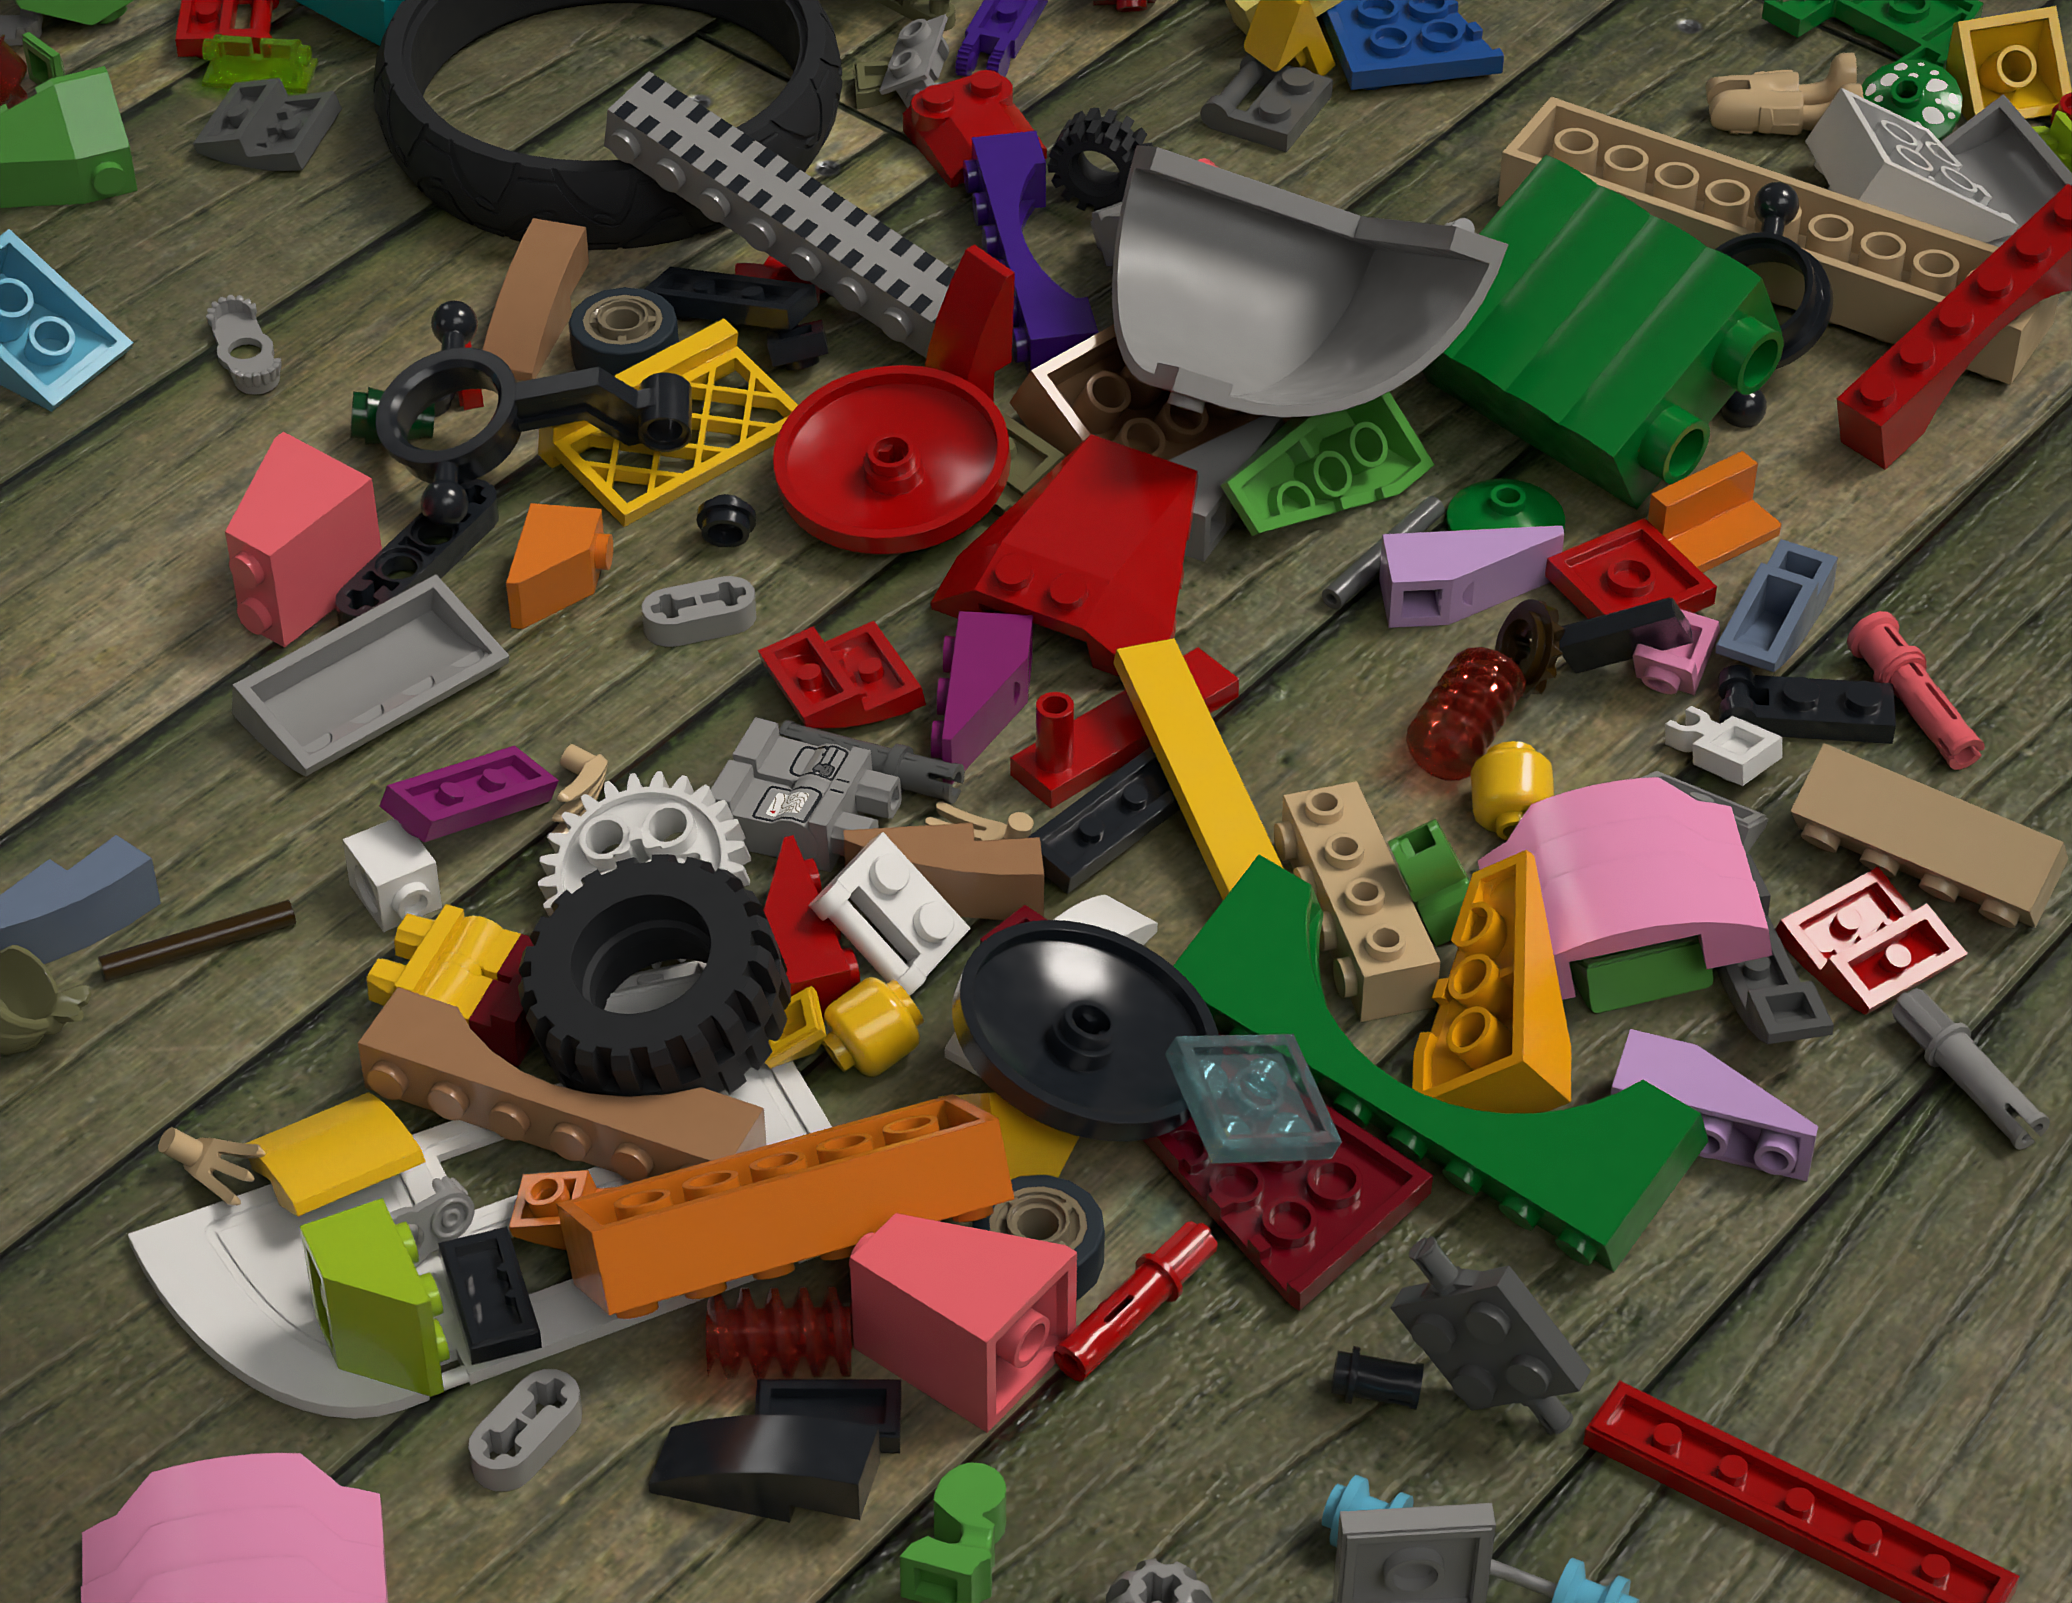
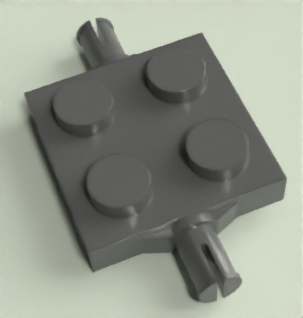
M1430 1236L1428 1239L1425 1237L1418 1241L1410 1249L1409 1258L1416 1263L1429 1282L1402 1288L1390 1307L1410 1332L1413 1340L1425 1351L1451 1384L1455 1393L1466 1403L1471 1411L1521 1403L1523 1406L1529 1407L1543 1425L1547 1434L1553 1435L1555 1433L1557 1435L1565 1431L1572 1423L1573 1415L1565 1408L1557 1395L1579 1392L1591 1371L1509 1265L1485 1271L1461 1269L1459 1266H1454L1437 1244L1434 1237Z

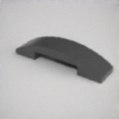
M1751 854L1746 855L1768 925L1772 956L1716 967L1723 987L1744 1024L1759 1040L1766 1044L1833 1035L1834 1024L1813 981L1800 982L1768 916L1771 895Z

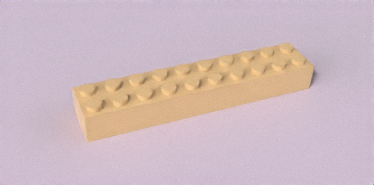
M1550 97L1502 152L1497 204L1499 207L1504 205L1541 159L1548 155L1568 164L1598 185L1626 197L1651 215L1677 226L1712 249H1716L1735 237L1760 232L1762 222L1754 212V198L1757 192L1764 185L1771 182L1786 183L1798 195L1799 210L1796 217L1784 226L1783 236L1791 239L1802 249L1814 256L1825 270L1833 291V309L1829 323L1867 334L1886 343H1897L1999 248L1554 97ZM1776 262L1758 263L1747 267L1762 277L1772 303L1795 310L1799 308L1805 291L1804 276L1799 271L1786 264ZM2060 293L2040 301L2016 317L1977 354L1966 369L1976 372L1985 378L1999 380L2011 385L2053 325Z

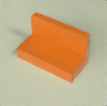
M1744 451L1738 452L1651 494L1648 521L1702 573L1779 536L1781 530V522L1753 500L1758 463Z

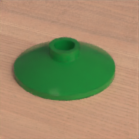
M1490 479L1471 484L1460 490L1452 498L1447 509L1446 520L1449 531L1560 525L1565 530V514L1555 497L1536 485L1519 480Z

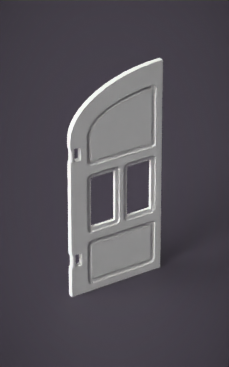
M793 1061L773 1068H769L764 1062L758 1071L751 1067L744 1074L747 1080L745 1084L730 1095L726 1090L720 1092V1094L764 1108L766 1145L832 1127ZM561 1083L556 1084L557 1086L564 1087ZM453 1120L412 1135L422 1149L426 1160L425 1163L297 1217L281 1207L272 1184L238 1195L237 1197L241 1201L240 1205H229L221 1201L129 1233L130 1246L145 1276L179 1325L207 1354L250 1387L292 1407L329 1417L357 1419L380 1417L402 1411L429 1401L430 1396L338 1369L315 1317L300 1226L383 1198L389 1213L403 1207H412L436 1194L432 1187L433 1179L439 1178L442 1180V1177L446 1176L440 1164L441 1161L504 1140L505 1138L491 1130L461 1120ZM597 1166L588 1169L596 1188L618 1187L633 1183L618 1173ZM517 1195L474 1210L475 1214L471 1225L458 1238L506 1226L508 1227L510 1237L513 1238L509 1224ZM408 1224L416 1243L418 1227L415 1224ZM439 1249L430 1253L422 1263L415 1267L419 1275L431 1273L442 1300L444 1313L433 1318H437L443 1329L450 1352V1359L440 1362V1366L456 1360L461 1365L442 1373L444 1391L467 1382L473 1385L705 1299H688L685 1297V1294L658 1301V1310L651 1314L632 1319L617 1318L616 1314L608 1315L574 1285L573 1279L529 1294L541 1334L542 1348L472 1365L440 1260ZM815 1256V1257H812V1258H808V1259H805V1260H801V1261H798V1263L800 1264V1263H803V1262H805V1261L814 1259V1258L819 1257V1256ZM749 1275L726 1282L727 1289L725 1291L757 1279Z

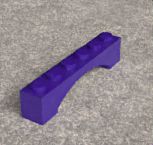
M1027 131L972 137V160L963 161L965 188L967 193H973L974 220L976 226H982L983 250L1015 272L1012 351L1015 362H1024L1027 374H1029L1034 368L1098 333V329L1088 297L1075 298L1056 284L1033 258L1022 234L1027 220L1034 209L1046 207V161L1037 132Z

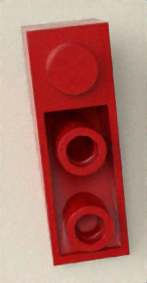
M794 835L783 839L764 912L787 967L786 975L791 985V997L812 986L817 991L823 1022H825L824 1012L826 1008L852 987L860 983V972L852 948L842 949L840 946L841 931L829 918L822 921L809 907L810 903L822 891L820 875L814 859H803Z

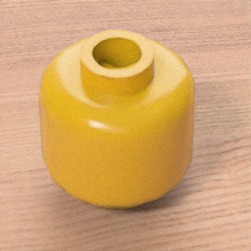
M1502 742L1489 748L1486 754L1480 757L1471 769L1472 807L1476 822L1486 830L1496 832L1497 836L1501 839L1508 840L1516 828L1515 826L1518 825L1531 804L1555 796L1551 762L1540 752L1535 751L1531 745L1523 742Z
M869 977L826 1008L824 1021L830 1033L827 1034L822 1045L843 1072L854 1066L863 1075L876 1077L919 1045L920 1035L917 1027L924 1023V1019L911 997L896 980L893 979L885 984L875 977Z

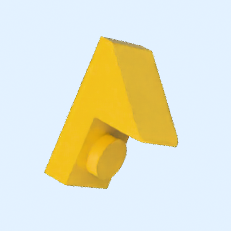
M1259 0L1244 41V49L1248 54L1274 72L1281 70L1289 63L1293 67L1301 68L1304 66L1312 73L1324 76L1336 65L1309 0Z

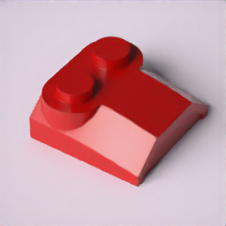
M981 70L967 77L928 86L915 94L911 105L903 113V132L950 188L964 183L963 161L972 160V137L1034 131L1024 115L1013 103L1012 83L1006 77L992 70ZM1039 138L1044 158L1047 159V149Z

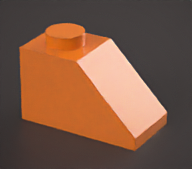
M530 504L506 581L511 628L524 629L595 593L601 570H609L613 558L612 534H604L602 509Z

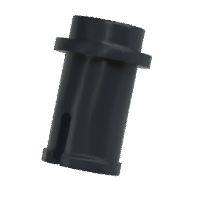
M1353 1346L1352 1352L1337 1351L1331 1393L1344 1395V1403L1351 1404L1353 1397L1407 1406L1409 1409L1417 1410L1424 1363L1416 1362L1414 1364L1360 1354L1361 1348L1358 1346Z

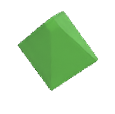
M32 33L22 34L29 79L40 85L51 78L65 75L63 61L58 52Z

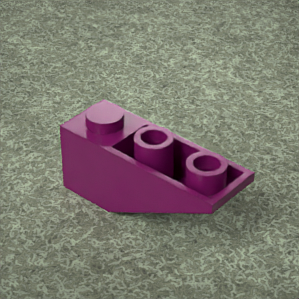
M959 611L956 636H945L943 673L951 674L950 678H939L937 715H945L944 721H933L931 758L962 764L965 771L1028 703L1033 664V615ZM942 779L943 783L951 785L954 783V781Z

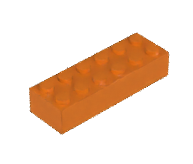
M954 1094L560 1202L556 1205L574 1285L608 1315L616 1314L617 1318L632 1319L658 1310V1301L685 1294V1297L688 1299H702L718 1295L727 1289L726 1282L752 1275L754 1279L766 1280L787 1275L794 1271V1262L815 1256H820L822 1260H838L850 1257L854 1247L864 1235L870 1232L876 1233L896 1213L935 1221L952 1217V1220L955 1222H970L993 1214V1205L1011 1201L1015 1198L999 1118Z

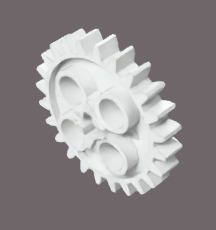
M661 771L655 773L649 787H642L635 773L630 774L627 790L618 792L610 781L604 782L606 798L600 802H597L587 794L582 795L581 800L586 812L582 816L569 812H564L561 815L569 831L567 834L549 833L547 838L557 854L541 856L539 860L547 876L538 881V886L547 900L543 903V906L549 917L554 913L551 907L553 901L566 889L572 894L583 886L581 879L597 869L601 875L617 869V861L632 857L637 858L639 863L650 862L654 854L675 855L678 863H685L687 857H693L711 862L715 871L718 868L728 870L741 879L744 887L750 885L749 876L743 866L751 861V856L743 842L746 837L738 819H733L734 817L725 800L716 802L710 787L707 785L694 792L688 777L684 775L675 782L672 788H669ZM683 832L677 839L664 842L670 835ZM620 844L614 851L601 854L607 847ZM677 959L681 963L686 961V959ZM662 962L652 964L653 969L660 968Z

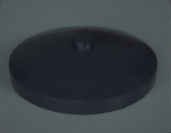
M1040 920L1004 928L988 937L973 951L966 962L954 991L952 1001L954 1030L964 1055L982 1080L996 1094L1025 1115L1054 1129L1075 1136L1102 1141L1128 1142L1158 1137L1171 1132L1187 1122L1199 1110L1219 1069L1221 1048L1218 1030L1209 1008L1194 986L1173 965L1146 946L1119 933L1098 926L1065 920Z

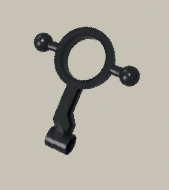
M1771 182L1764 185L1754 198V212L1762 222L1760 232L1735 237L1715 249L1746 267L1758 263L1776 262L1791 266L1804 276L1805 291L1801 305L1793 316L1780 326L1783 333L1784 346L1776 369L1799 359L1817 343L1829 323L1833 309L1832 286L1822 265L1797 243L1783 236L1784 226L1796 217L1799 210L1797 193L1791 186L1783 182ZM1760 389L1750 395H1742L1735 391L1720 410L1727 423L1740 428H1749L1757 425L1764 418L1767 402Z
M455 300L441 304L432 315L431 328L436 339L442 343L441 351L430 354L403 370L385 390L376 412V430L386 451L396 461L405 465L407 470L416 478L430 483L422 493L420 505L424 517L438 527H451L463 520L468 511L469 500L465 490L459 484L475 480L499 466L515 448L521 432L585 420L627 446L643 444L649 449L659 452L679 450L685 447L692 437V387L684 377L674 373H656L645 378L641 382L639 390H636L600 367L517 382L509 366L497 355L482 349L465 348V344L469 343L477 332L478 320L475 312L469 305ZM467 389H486L498 394V404L492 419L480 433L467 442L443 450H425L408 443V433L415 420L427 407L442 397Z

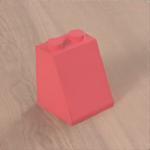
M285 432L274 438L225 531L230 558L229 568L233 576L238 605L237 614L240 623L250 632L256 635H263L285 648L336 608L335 601L339 590L382 550L372 478Z
M896 1213L876 1233L870 1232L864 1235L854 1247L849 1259L854 1349L987 1433L1056 1364L1053 1357L1055 1347L1076 1328L1077 1252L1066 1245Z

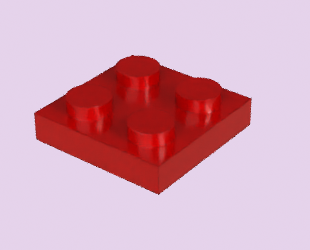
M1645 518L1547 558L1545 577L1588 619L1669 597L1674 599L1681 610L1691 613L1698 612L1715 604L1717 586Z

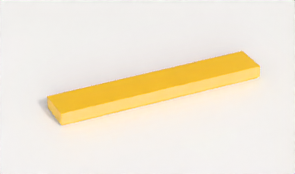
M1175 638L1116 649L1114 666L1222 900L1225 899L1259 854L1283 868Z

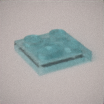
M1294 1034L1176 1036L1165 1053L1212 1164L1331 1159L1341 1145L1342 1140Z

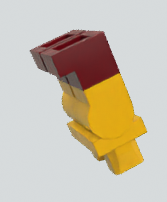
M445 904L436 920L407 913L397 928L394 945L395 955L410 961L407 965L378 958L367 976L369 1000L385 1006L399 987L459 1008L470 1029L492 1052L511 1065L519 1067L535 1040V1036L526 1019L527 1015L520 1003L518 990L522 980L519 972L522 953L526 946H534L530 937L503 929L497 923L485 917L473 915L464 917V909Z

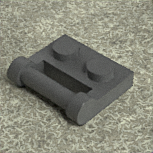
M1247 53L1240 63V71L1220 95L1212 96L1201 108V118L1213 130L1287 152L1332 97L1333 79L1312 73L1305 68L1288 65L1274 72ZM1256 84L1266 87L1247 111L1236 109Z

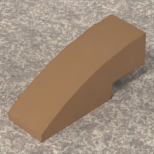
M533 218L518 246L500 290L482 349L501 358L509 366L516 380L536 379L572 315L570 296L589 264L586 227Z
M973 823L843 830L845 866L870 840L884 832L960 917L1005 920L1023 905L1028 906L1044 917V869L1040 837L975 841Z

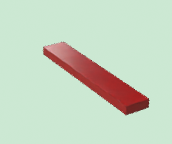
M1620 1380L1585 1429L1583 1445L1901 1603H2009L2016 1592L2020 1578L2019 1575Z

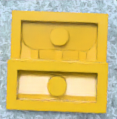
M370 1092L245 1143L258 1144L265 1151L266 1155L264 1157L248 1158L250 1165L254 1171L271 1181L279 1205L297 1217L426 1162L422 1149L405 1125L384 1102Z

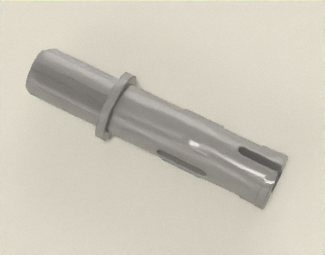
M1915 988L1908 993L1904 992L1897 998L1898 1002L1892 1009L1893 1017L1925 1050V1061L1930 1066H1940L2010 1139L2011 1144L2016 1149H2025L2035 1142L2015 1120L2017 1116H2021L2040 1137L2046 1132L2050 1124L2049 1118L2040 1112L1976 1046L1970 1038L1971 1031L1966 1024L1954 1023L1921 989Z

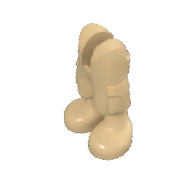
M1839 53L1831 62L1827 77L1816 83L1799 84L1798 72H1793V70L1755 72L1752 75L1713 77L1707 81L1705 86L1712 126L1735 135L1739 133L1751 134L1753 131L1765 134L1798 135L1801 134L1802 129L1812 131L1841 88L1863 98L1862 85L1856 84L1857 65L1855 53Z

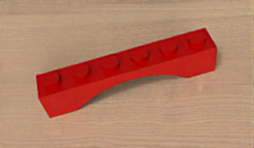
M2066 184L1836 398L1840 440L1843 444L1886 470L1925 433L1937 409L1957 379L1977 354L2004 327L2040 301L2061 292L2072 291V185Z

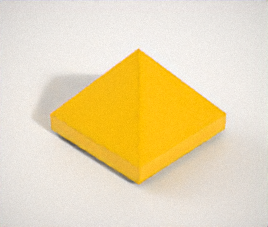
M812 986L793 995L790 1004L784 1010L788 1019L782 1036L778 1041H768L772 1053L765 1061V1064L769 1068L815 1053L827 1036L817 991Z

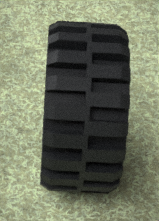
M654 854L650 862L639 863L635 857L617 861V869L602 875L597 869L581 879L583 886L572 894L566 889L553 901L551 907L554 913L549 918L541 916L529 936L534 946H526L522 953L519 967L522 980L518 986L520 1003L527 1015L528 1024L558 1081L565 1088L589 1094L625 1097L664 1095L701 1087L717 1093L726 1090L730 1095L745 1084L747 1080L744 1074L751 1067L758 1071L772 1053L768 1041H778L782 1036L788 1019L784 1010H786L791 1002V985L786 975V964L763 907L753 891L745 889L741 879L728 870L718 868L715 871L711 862L687 857L685 863H678L676 856L671 854ZM675 959H688L706 963L705 969L695 984L682 996L663 1007L635 1014H622L604 1010L610 994L615 992L627 978L647 966Z

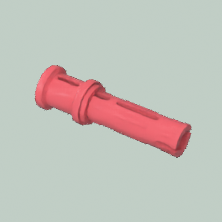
M1879 611L1861 619L1848 635L1846 643L1850 652L1855 657L1864 659L1874 671V682L1893 684L1894 695L1900 699L1909 714L1935 744L1952 769L1961 770L1974 764L1982 755L1979 751L1984 750V742L1966 724L1953 704L1929 677L1926 671L1927 661L1923 652L1916 646H1909L1899 633L1898 621L1889 612Z

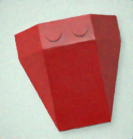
M1090 434L957 556L930 602L932 610L957 619L959 611L994 613L996 610L1007 614L1033 615V623L1086 641L1093 668L1120 677L1113 663L1116 649L1173 639L1175 637L1177 624L1175 615L1179 589H1182L1184 578L1183 562L1186 543L1189 541L1199 479L1198 470Z

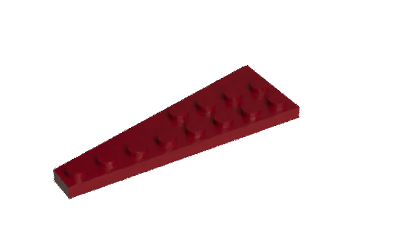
M1023 905L982 937L980 944L1004 928L1020 923L1047 919L1028 906ZM1219 1034L1221 1048L1219 1069L1199 1110L1187 1122L1171 1132L1143 1141L1288 1304L1300 1311L1431 1194L1433 1175Z

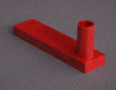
M1199 647L1183 655L1210 714L1239 697V678ZM1126 690L1075 720L1072 698L1062 692H1048L1041 695L1036 701V742L1010 757V776L1052 809L1126 765L1148 749L1151 744Z

